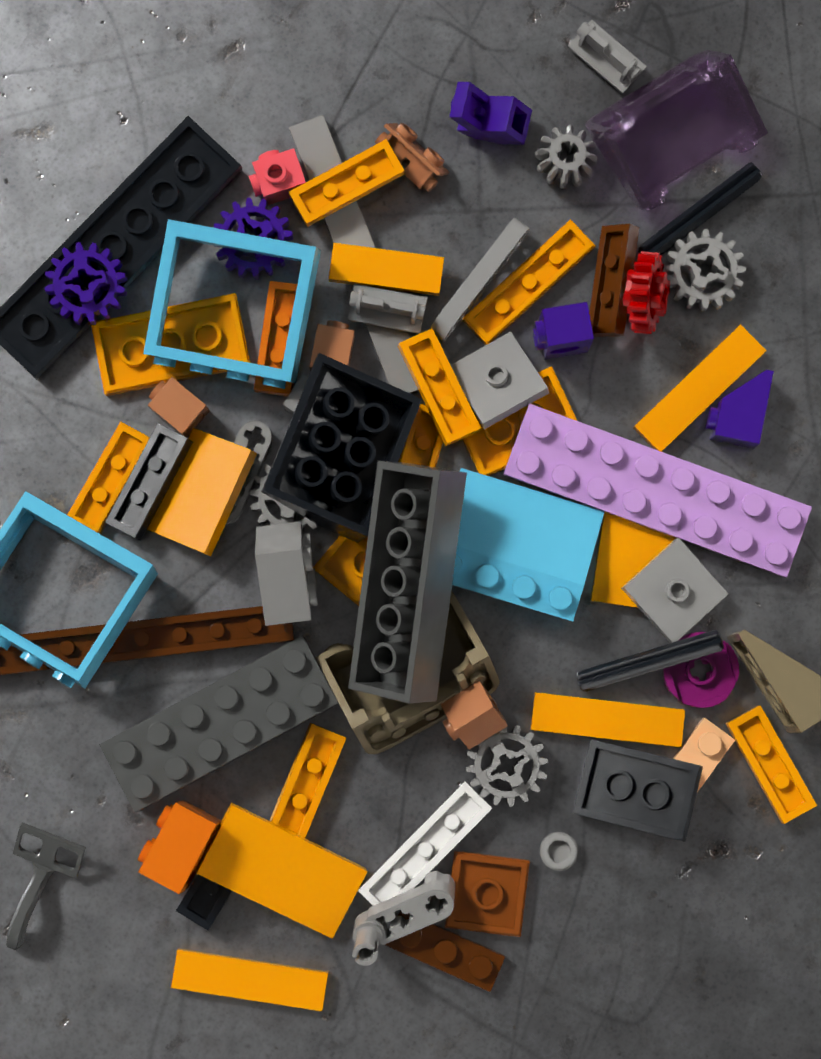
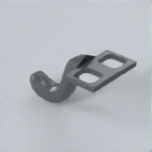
M21 823L13 854L32 861L34 871L31 881L11 920L6 937V946L8 948L17 950L22 946L30 917L50 876L58 871L77 878L86 849L85 846L26 823ZM24 833L42 840L43 844L39 854L21 847L20 843ZM59 847L77 853L76 867H69L56 860Z

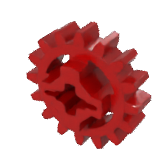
M641 251V254L638 253L637 262H634V269L628 270L626 288L623 293V306L627 307V314H630L629 323H632L631 330L634 333L652 334L656 331V323H659V316L664 317L667 312L670 280H667V272H663L662 255L657 252Z

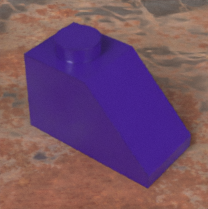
M763 371L723 397L717 403L716 408L710 407L706 423V429L712 430L710 440L751 449L760 444L774 371Z

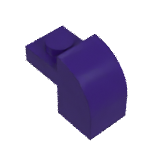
M457 82L455 95L451 101L449 117L458 123V132L471 138L496 144L525 145L532 109L514 96H489L471 82Z

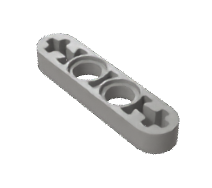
M516 217L506 226L429 329L433 328L437 338L442 342H445L454 332L462 318L470 311L530 231V228Z

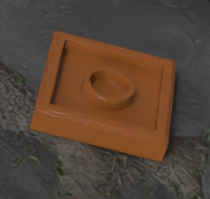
M454 850L451 877L456 885L454 908L451 915L446 918L445 928L521 937L530 860Z

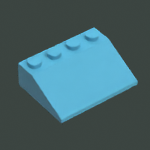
M461 468L460 471L467 472L452 585L573 622L605 511Z

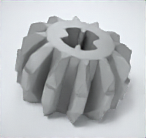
M571 124L567 126L565 134H562L558 127H554L551 132L552 138L542 136L540 144L543 148L537 149L535 153V158L542 161L537 166L538 173L549 172L546 179L548 184H552L556 178L561 179L560 188L562 190L566 189L568 180H571L575 187H580L582 184L581 176L590 179L593 175V170L590 166L597 165L598 156L592 154L596 149L595 141L584 143L587 132L582 130L575 136L573 135L574 128ZM561 152H568L567 156L570 153L573 154L572 162L566 163V158L561 161Z

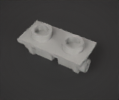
M593 20L589 23L584 22L577 30V36L568 45L571 51L622 94L647 68L645 64Z
M354 284L349 301L350 308L347 320L420 334L428 297Z

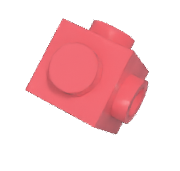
M294 148L279 153V150L267 151L258 157L259 160L252 162L255 174L250 175L249 179L255 197L263 195V198L267 201V206L291 198L289 191L306 183Z

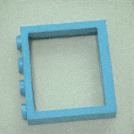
M168 219L143 354L154 356L153 364L175 368L176 360L191 363L190 371L212 375L213 367L227 370L226 378L248 382L249 375L264 377L263 385L285 389L286 381L296 383L321 250L314 246ZM180 239L302 262L282 369L161 346Z
M25 491L0 529V570L35 519L135 577V580L78 669L0 624L1 648L8 650L12 645L23 652L20 658L37 669H40L42 664L55 671L52 677L69 688H72L74 683L85 689L158 573L153 564Z

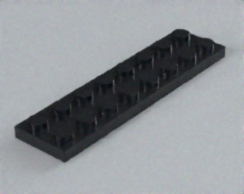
M187 116L0 307V345L37 380L91 325L87 317H84L81 325L76 324L73 313L70 317L64 319L60 315L63 306L54 309L50 304L51 299L56 295H48L44 287L53 284L45 276L46 271L55 272L56 270L51 259L56 258L62 261L65 258L62 249L65 247L71 253L76 252V243L78 242L82 244L85 250H89L92 242L96 243L99 247V254L108 248L113 254L110 261L119 259L123 266L117 272L125 273L128 281L120 283L119 286L126 289L162 252L168 219L190 223L242 170L241 164L195 121ZM90 261L92 268L96 271H108L100 263ZM74 265L66 272L65 276L69 275ZM89 277L84 278V284L80 286L83 291L89 289L88 285L92 280ZM105 291L102 294V296L98 300V303L106 297L108 291ZM65 296L66 300L71 304L82 307L79 298Z

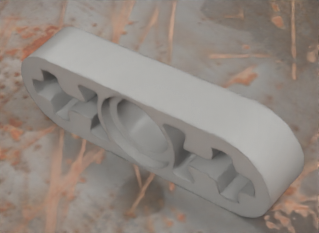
M254 420L245 423L240 428L235 439V444L249 448L250 441L245 437L246 434H254L256 429L262 430L261 436L265 439L264 444L257 443L253 449L257 456H259L258 461L253 463L251 476L244 482L241 489L245 490L243 496H238L234 505L236 510L234 513H230L226 524H232L241 517L250 497V490H253L256 483L254 477L255 475L259 476L273 441L271 431L261 421Z

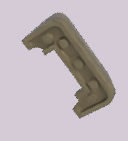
M452 589L437 701L409 704L348 689L353 656V647L351 645L336 643L315 657L353 732L368 754L382 753L446 719L447 716L441 704L480 680L489 694H492L500 684L489 654Z

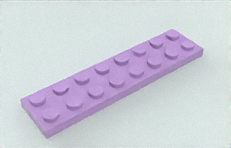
M530 403L503 473L507 477L605 511L669 536L680 538L682 541L783 578L788 576L812 509L809 505Z

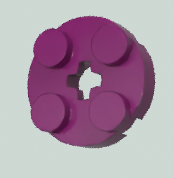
M706 632L691 633L683 636L678 641ZM723 641L724 649L720 652L697 658L700 659L702 664H709L711 671L705 673L706 680L700 681L698 676H692L690 669L695 667L694 661L697 659L662 669L663 681L669 693L681 704L695 708L712 707L726 700L734 689L739 677L738 658L728 643Z

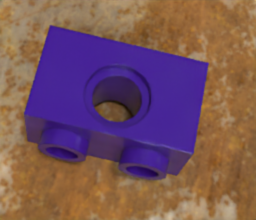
M587 302L542 309L539 321H535L533 339L536 351L542 350L544 360L588 353L594 336Z

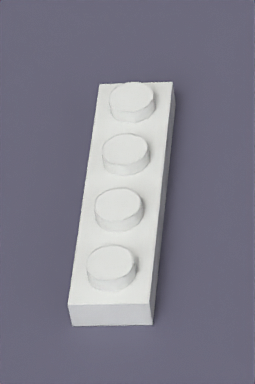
M464 781L358 891L374 906L415 888L481 821L492 807Z

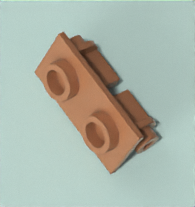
M386 123L384 125L390 133L388 135L386 132H383L376 139L375 143L378 144L387 139L400 163L406 158L410 161L404 169L405 176L420 190L425 189L427 192H430L438 183L434 178L436 175L443 176L449 174V171L443 166L444 159L429 147L425 150L416 141L418 135L404 123L399 125L397 123Z

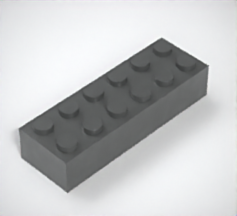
M378 461L348 689L409 704L437 701L467 472L404 462Z
M302 635L99 744L135 813L142 811L309 721L339 703L307 640Z

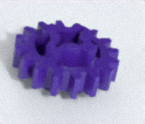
M251 197L247 198L246 207L242 208L236 201L233 202L234 212L229 214L222 210L220 214L224 224L214 223L213 226L214 228L231 231L237 223V232L247 234L246 227H248L255 236L275 239L277 236V240H293L292 231L284 230L290 225L288 218L278 219L281 211L277 205L270 211L267 210V201L265 199H262L258 206H254ZM256 216L264 218L266 220L263 222H259L250 219V217ZM224 247L216 253L219 261L228 258L225 264L226 270L231 272L237 267L239 278L244 279L248 271L252 272L255 280H259L260 271L265 270L269 276H272V265L285 266L283 258ZM245 255L251 258H255L256 261H244L241 260L240 257Z
M80 242L76 243V252L71 253L64 247L62 252L65 258L62 261L56 258L51 259V262L56 267L55 272H45L47 279L53 282V284L44 287L48 295H56L51 299L50 304L54 309L63 306L60 315L64 319H67L73 313L74 322L78 325H81L84 317H87L92 325H96L97 315L100 314L109 320L110 313L108 309L113 307L120 310L121 305L116 300L117 296H127L126 289L119 286L120 283L128 281L125 273L117 272L123 266L119 259L110 261L113 254L108 248L99 254V247L93 242L89 250H85ZM90 261L100 263L108 271H96L92 268ZM74 265L69 275L65 276L66 272ZM89 277L92 282L88 285L89 289L83 291L80 286L84 284V278ZM105 291H108L106 297L98 303V300L100 299L102 294ZM65 296L79 298L82 307L71 304L66 300Z

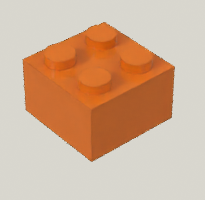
M185 800L175 802L174 805H166L156 823V826L161 828L157 838H153L151 841L148 840L139 854L137 860L143 864L138 873L177 894H181L190 886L196 874V869L222 820Z

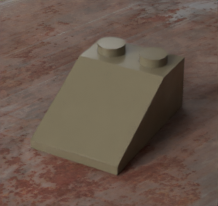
M746 630L732 633L727 637L787 733H802L821 721V677L819 674Z

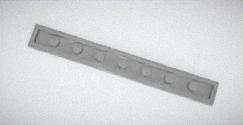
M324 115L289 127L308 180L342 163ZM357 201L324 218L333 243L375 248ZM365 324L388 384L410 394L419 392L397 347L400 342L411 338L409 332Z

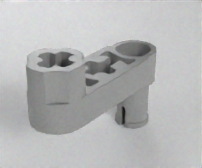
M439 871L430 872L425 876L423 885L369 907L367 911L359 914L355 919L353 929L355 947L352 956L353 958L356 957V963L363 966L371 965L377 960V950L380 944L385 945L450 916L454 908L456 886L450 874H443ZM397 910H401L404 914L410 913L409 919L405 920L402 916L396 917ZM390 921V928H387V922Z

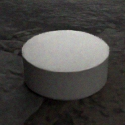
M554 832L543 839L540 845V856L544 864L550 869L556 871L567 870L574 865L578 858V846L570 835L563 832Z

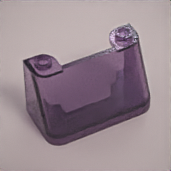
M706 50L689 57L594 115L585 124L591 138L595 141L596 146L635 206L641 210H652L665 202L664 196L669 191L668 184L723 150H738L739 153L747 152L758 145V139L768 134L731 54Z

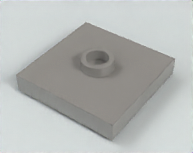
M512 332L451 364L472 411L483 429L492 426L526 407L529 403L531 404L549 394L547 385Z
M675 538L621 588L669 643L676 642L728 595L726 590L680 538Z

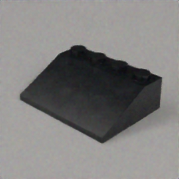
M318 353L261 492L319 526L359 543L368 537L378 461L398 462L422 399Z

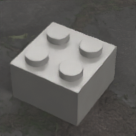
M301 521L256 527L255 559L265 626L310 621L311 606H318L316 572L315 568L313 569L311 536L310 534H303Z

